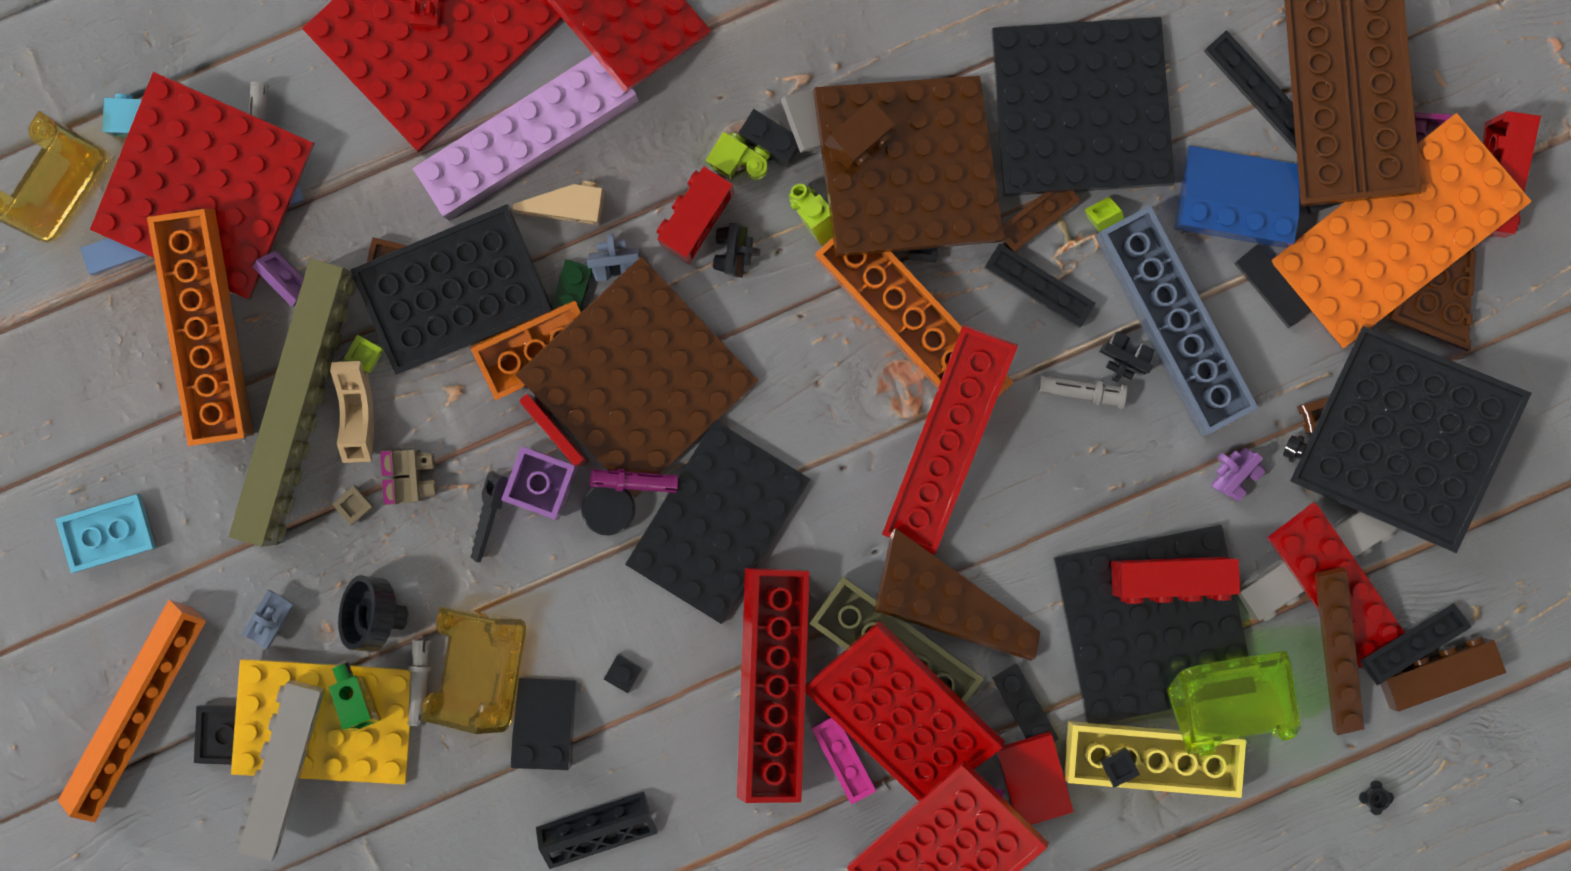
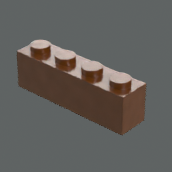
M1475 636L1465 640L1466 645L1457 648L1455 645L1444 647L1438 650V655L1432 657L1427 655L1381 683L1380 685L1389 709L1400 712L1505 674L1506 670L1495 640L1486 639L1483 636Z

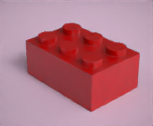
M705 166L702 167L700 172L694 171L687 183L689 186L685 196L681 194L678 196L672 206L674 212L669 220L665 218L656 231L659 234L657 240L660 246L688 264L691 263L735 194L733 184Z

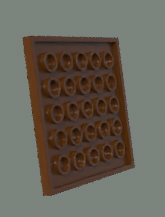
M980 76L814 88L813 95L836 257L998 243L1005 239ZM872 99L895 124L889 132L892 137L881 148L875 145L869 150L871 156L860 166L854 163L847 169L824 143L833 131Z
M641 256L516 373V376L607 470L617 471L620 468L626 472L661 474L715 420H718L758 382L754 375ZM628 490L634 497H637L642 492L641 490Z

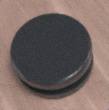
M606 487L591 488L584 496L581 505L582 518L587 527L593 532L605 536L615 535L626 530L632 523L636 510L634 499L627 489H623L621 492L616 491L614 488Z

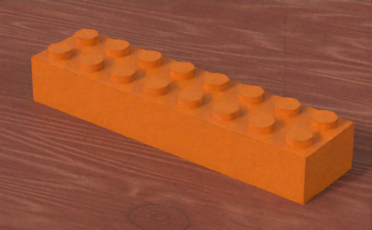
M200 209L147 217L187 445L193 446L254 435L215 209Z
M832 237L815 253L814 259L938 390L962 327L892 252L836 257ZM1007 375L998 397L1014 383Z

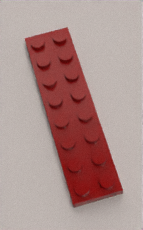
M962 325L882 535L890 538L891 531L896 528L925 550L935 555L1018 344L971 326Z

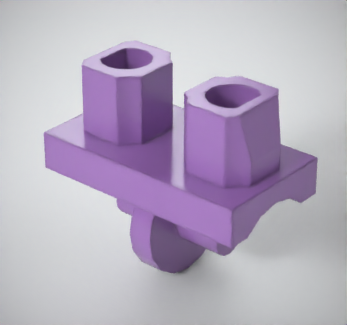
M1245 447L1239 453L1234 451L1229 457L1221 453L1217 457L1218 461L1222 464L1216 471L1219 476L1211 483V486L1216 491L1240 501L1247 494V489L1241 484L1248 476L1251 480L1256 481L1266 472L1260 463L1263 458L1257 452L1253 453Z

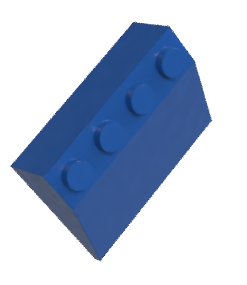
M1188 146L1174 229L1280 248H1287L1293 245L1299 219L1300 188L1298 164Z

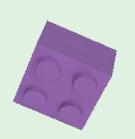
M521 446L501 500L558 520L562 514L579 466H574L572 463Z

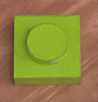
M1110 197L1084 209L1086 217L1099 232L1124 219L1122 210Z
M357 335L344 360L347 362L361 361L363 371L371 374L384 349Z

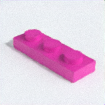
M831 717L812 726L811 729L851 805L876 792V788L845 730Z

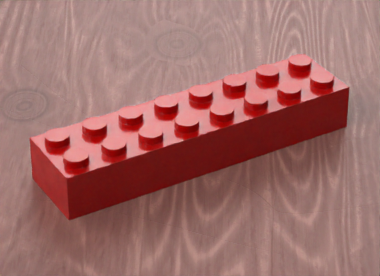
M745 568L737 798L745 803H800L802 800L810 571Z

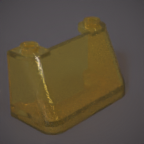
M38 111L30 123L29 136L42 148L11 196L0 190V222L33 239L50 243L60 236L105 167L107 154L101 146L67 124Z
M440 607L436 619L438 632L441 635L449 636L440 691L432 692L424 699L421 721L473 734L506 731L511 724L526 637L525 622L512 617Z

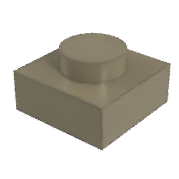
M353 485L332 504L350 526L354 525L374 508L372 503L356 485Z

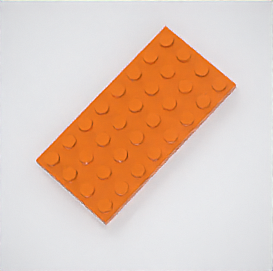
M1457 113L1417 144L1421 194L1344 202L1298 238L1293 245L1287 247L1271 260L1273 265L1342 349L1357 339L1362 326L1371 328L1532 202Z

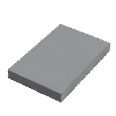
M855 78L827 86L859 84V81ZM814 89L784 96L781 99L800 153L821 148L813 95Z

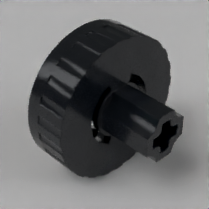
M358 575L347 585L341 599L338 615L340 638L347 649L376 652L387 642L392 629L404 630L409 614L407 606L395 604V595L390 582L380 577Z

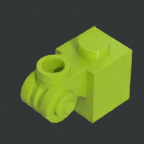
M723 131L705 161L707 166L730 180L737 168L742 165L746 166L747 174L751 179L760 180L767 173V160L770 155L758 147H755L754 150L748 148L744 144L746 140L738 134L731 132L728 135Z
M804 183L796 184L792 187L791 193L788 194L790 206L793 210L797 209V213L806 229L820 246H823L833 237L829 205L820 194L815 197L816 192L813 188L806 187Z

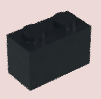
M754 108L738 132L739 136L746 140L745 143L753 148L758 147L770 155L769 158L785 168H788L799 150L791 131Z

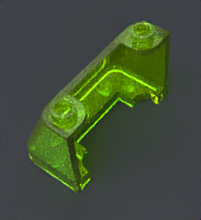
M1286 651L1190 667L1181 671L1167 689L1188 755L1199 753V756L1210 755L1216 752L1215 747L1223 741L1272 733L1273 737L1280 738L1281 741H1287L1297 737V733L1301 730L1292 665Z

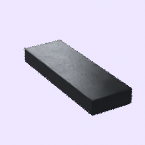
M1258 244L1234 263L1287 328L1292 327L1311 311Z

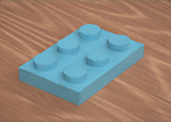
M135 494L55 519L71 573L156 549L141 494Z

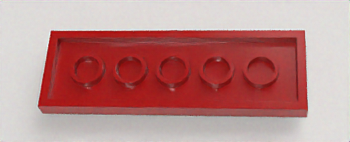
M1312 502L1267 537L1318 612L1314 573L1340 567L1347 570L1357 665L1359 668L1363 667L1360 662L1361 660L1405 634L1317 504Z

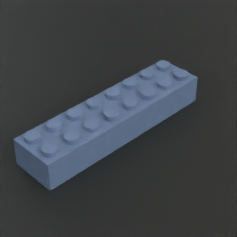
M1150 205L1096 234L1094 237L1200 436L1209 435L1258 409L1252 394L1152 206Z

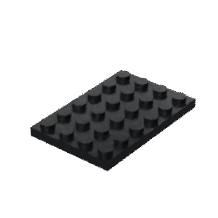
M509 204L350 269L395 375L553 310Z
M715 420L678 477L677 492L667 495L625 565L722 624L744 588L745 568H756L809 483L810 478Z

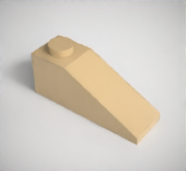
M582 181L581 185L572 184L515 203L512 210L516 214L600 226L605 192L602 188H598V183Z

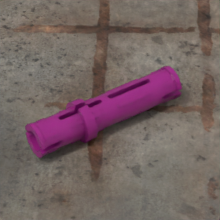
M620 468L617 471L591 469L590 487L614 488L616 491L621 492L623 489L676 493L678 476L626 472Z

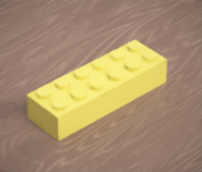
M1068 721L1064 763V779L1068 783L1113 787L1099 760L1125 747L1140 775L1117 787L1242 798L1246 740L1238 735Z

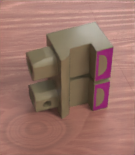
M420 450L380 451L382 477L409 475V478L382 480L384 505L424 501V498L438 494L436 480L422 481L421 471L424 469H435V454L420 452Z

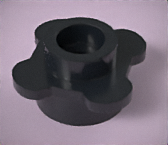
M1377 780L1372 781L1370 787L1365 792L1359 794V801L1366 804L1374 815H1380L1394 800L1393 794L1383 789L1382 783ZM1375 795H1378V800H1374Z

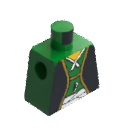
M349 662L332 668L337 683L329 686V690L342 729L345 731H357L381 721L364 677L354 676ZM353 689V696L349 699L348 693Z

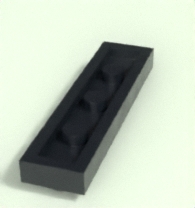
M1000 243L984 267L985 270L1078 328H1081L1096 304Z
M1452 604L1360 662L1378 686L1470 629L1471 625L1457 606Z

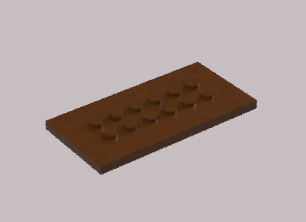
M1284 0L1301 207L1421 194L1404 0Z

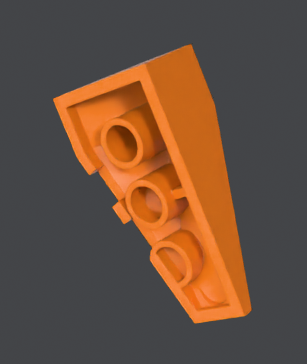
M572 301L471 345L470 349L495 401L525 386L516 376V373L581 313L576 301Z

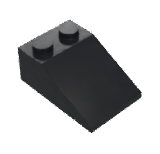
M519 678L512 734L511 768L569 770L573 761L576 680Z

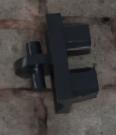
M729 223V227L717 228L716 243L727 245L726 255L715 254L713 269L735 278H743L744 265L751 266L752 256H760L761 251L758 248H753L754 238L747 237V227L740 226L738 223Z
M1117 331L1110 338L1109 342L1102 345L1099 352L1119 362V364H1116L1109 360L1106 368L1114 372L1112 380L1118 382L1122 376L1132 380L1135 373L1126 369V367L1143 375L1149 374L1153 367L1150 362L1154 349L1140 343L1134 355H1131L1124 351L1130 337Z

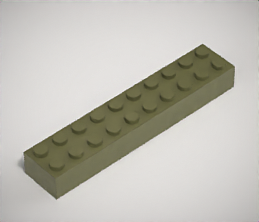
M309 259L228 536L230 538L263 547L278 545L279 541H282L286 534L287 526L284 525L286 515L291 513L295 501L292 494L295 486L297 487L300 484L303 472L300 470L302 460L307 458L310 451V443H308L310 433L314 432L317 427L318 416L316 412L318 405L323 403L326 396V388H324L326 377L329 378L331 376V363L334 362L331 361L334 350L339 349L342 341V334H339L342 323H346L349 317L350 307L347 306L350 295L353 296L357 289L351 271L345 268Z

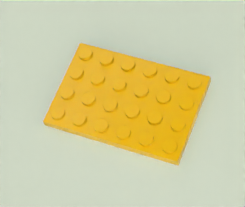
M240 659L231 775L254 776L257 769H262L264 759L260 758V754L265 741H270L272 731L268 730L273 713L277 714L280 703L276 702L281 685L285 686L288 681L295 680L325 688L300 779L406 784L411 726L407 725L411 672L408 669L350 665L354 676L364 677L381 721L357 731H345L342 729L329 690V686L337 683L332 668L338 666V664ZM353 689L348 693L349 699L353 696Z

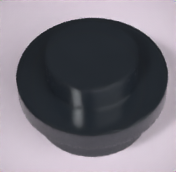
M1292 435L1288 440L1283 456L1289 458V462L1294 463L1296 459L1300 460L1307 446L1304 443L1305 437Z

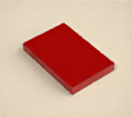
M526 394L520 399V404L574 466L583 467L589 461V458L535 396Z
M1050 731L1004 745L997 752L1012 807L1030 825L1074 812Z

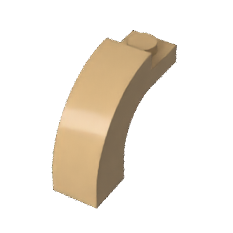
M361 361L332 362L330 372L337 391L340 409L337 446L342 462H371L374 445V411L368 373H364Z

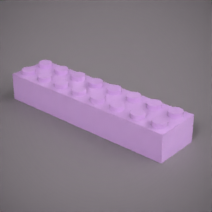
M591 55L412 169L442 216L450 221L631 107L639 100L633 89L625 93L594 55Z

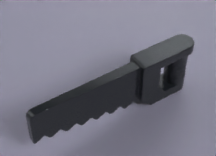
M494 471L487 474L482 490V502L484 504L481 508L482 513L479 517L480 521L470 556L475 562L479 563L482 560L497 509H501L503 503L501 499L508 483L506 476L499 475Z

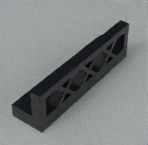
M644 791L536 827L538 849L549 869L658 834L656 825L649 812L648 801ZM643 822L647 824L646 827L640 829L633 828L634 825ZM613 832L619 833L618 836L613 838L606 837L607 834ZM586 841L592 842L591 845L586 847L578 846L580 843ZM559 850L565 852L555 857H552L550 854Z

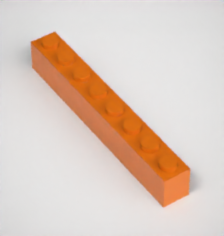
M168 600L58 799V802L69 817L94 823L99 817L206 623V620L193 607L172 600Z

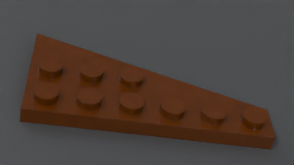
M1474 247L1391 311L1388 320L1464 351H1470L1471 340H1469V333L1473 315L1471 314V296L1474 295L1476 259Z
M896 528L891 531L875 612L1030 661L1036 659L1040 638L1039 630Z

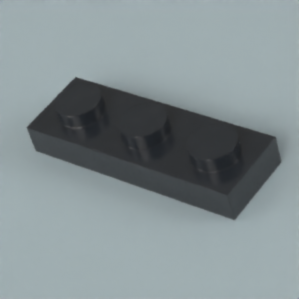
M1017 664L991 677L1026 739L1050 731L1054 742L1059 740Z

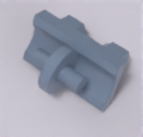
M614 233L607 234L608 242L597 243L598 251H609L589 254V259H587L588 268H592L596 281L611 279L610 266L620 265L622 274L640 257L639 248L616 250L627 248L626 240L615 241Z
M268 590L242 635L255 641L263 648L269 649L293 608L294 603L272 590Z

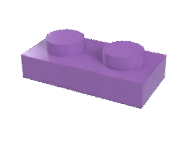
M276 250L257 259L253 268L291 307L295 306L304 278Z

